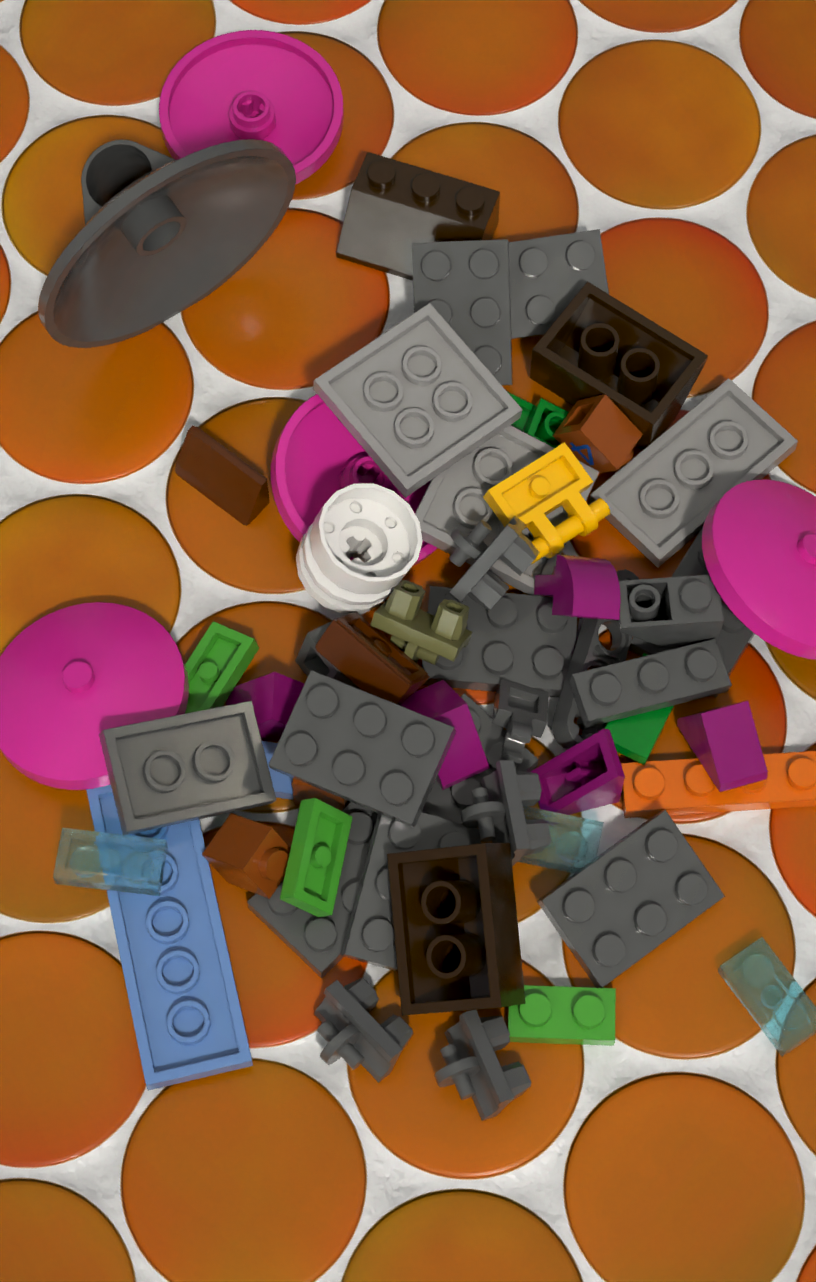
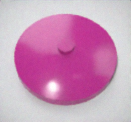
M264 30L236 31L203 42L179 60L171 70L162 88L159 102V118L166 147L175 160L225 142L247 139L264 140L278 146L291 161L295 169L296 185L315 173L328 160L336 148L343 128V96L339 81L331 66L317 51L307 44L277 32Z
M318 394L309 398L294 412L282 429L274 447L271 461V485L278 511L285 525L299 543L330 497L337 490L352 484L374 483L393 490L410 504L415 513L430 481L405 498ZM423 541L418 560L413 566L430 556L437 547Z
M757 479L740 483L732 487L716 502L709 511L703 525L702 551L712 583L728 608L754 634L784 652L816 660V496L799 487L775 480Z
M94 602L73 605L59 609L35 621L16 636L0 656V750L19 772L40 784L67 790H85L110 785L99 733L102 730L181 715L186 712L189 698L188 674L175 641L167 630L154 618L135 608L115 603Z

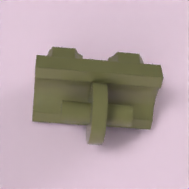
M402 580L394 588L390 597L374 612L370 626L391 634L390 641L415 663L422 659L435 665L439 656L454 662L461 649L468 646L472 631L466 629L469 607L454 600L444 599L439 604L436 615H432L420 609L426 592L422 586L408 580Z

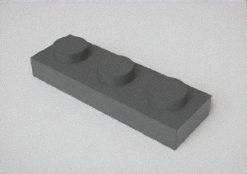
M715 639L572 674L569 680L585 728L725 693L732 686Z

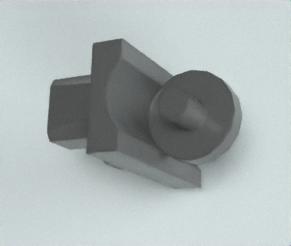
M514 516L489 546L483 540L490 534L492 528L485 521L481 520L472 531L464 526L457 525L451 532V537L458 547L450 555L449 559L458 567H461L469 557L476 561L457 581L456 585L450 590V593L460 602L468 595L473 601L490 611L509 589L507 584L489 570L498 559H501L521 576L540 553L532 542L521 533L526 524Z
M499 760L496 763L497 770L481 779L482 787L472 790L474 804L463 809L460 815L462 824L465 827L479 829L482 842L510 843L513 866L523 856L542 852L551 844L549 825L545 819H525L523 806H534L540 800L542 790L539 775L537 773L516 771L514 760Z
M360 978L344 987L336 980L325 989V998L314 1013L322 1022L317 1031L328 1042L322 1050L320 1057L327 1065L333 1064L342 1057L353 1070L361 1064L379 1083L391 1073L402 1050L412 1037L413 1030L400 1016L394 1014L379 1025L369 1014L375 1008L379 998L374 988L364 978Z
M471 1010L462 1013L459 1016L460 1021L445 1032L449 1045L443 1047L440 1051L447 1066L437 1071L434 1077L439 1087L455 1084L461 1100L472 1097L481 1120L484 1121L496 1117L512 1100L521 1096L531 1086V1080L524 1065L519 1061L500 1066L494 1051L505 1048L510 1042V1033L503 1017L498 1015L480 1018L477 1010Z

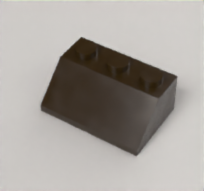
M367 152L351 189L336 256L337 258L413 281L412 243L492 240L499 222L500 192Z
M587 281L532 349L530 378L572 405H575L578 400L606 394L641 431L643 435L636 445L645 449L661 436L675 420L702 371L708 355Z
M481 843L387 854L402 1015L500 1008L526 1004L510 843Z

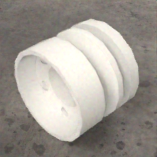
M374 483L352 484L337 490L323 505L314 522L301 538L296 554L298 577L307 593L325 608L341 614L352 612L364 614L382 605L418 560L423 542L420 522L410 504L393 490Z

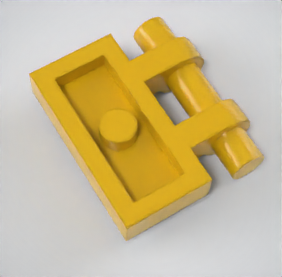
M565 442L493 486L483 496L504 527L514 516L526 524L525 528H528L534 537V540L531 542L540 552L531 564L544 556L549 559L563 551L566 542L577 535L583 537L598 528L599 521L610 515L609 506L603 499L599 498L588 505L582 497L581 493L587 490L594 481ZM562 506L567 512L568 518L554 527L546 515Z

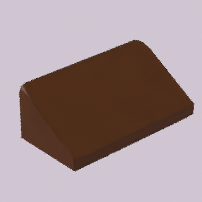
M192 426L188 430L176 463V474L241 524L249 525L270 503L267 478L197 426Z
M357 612L334 619L315 647L318 653L362 691L397 705H401L430 677L424 669L375 627L370 626V623Z

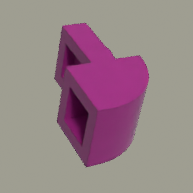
M557 554L553 575H535L534 595L553 597L552 615L619 620L621 604L620 585L616 570L610 561L599 558Z

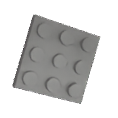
M430 303L316 378L313 384V390L405 498L520 419L523 410Z
M510 425L430 481L415 512L420 522L422 540L451 555L458 547L451 537V532L455 527L461 525L472 531L483 520L492 528L490 534L483 540L489 546L503 530L504 526L483 496L487 490L554 448ZM580 462L595 482L599 471ZM594 482L587 490L581 493L585 501L587 500V497L594 485ZM560 506L547 514L546 517L555 527L566 520L568 514ZM528 528L522 530L521 533L530 541L534 540ZM557 555L550 559L544 556L537 562L530 564L521 576L501 559H498L489 570L503 582L528 595H534L535 575H552L554 566H556ZM469 557L465 562L472 565L476 560Z

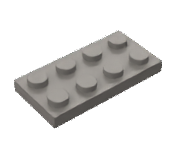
M728 378L590 495L589 503L591 504L599 498L603 499L610 509V515L605 517V519L659 568L701 531L709 511L727 491L740 483L764 478L796 450L798 440Z

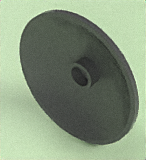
M255 139L221 143L199 150L178 160L130 140H114L98 147L87 159L81 177L85 226L56 260L43 284L39 296L38 313L42 325L50 336L62 345L75 348L99 347L117 343L147 332L204 299L239 271L264 245L281 222L295 190L296 175L293 164L275 144Z

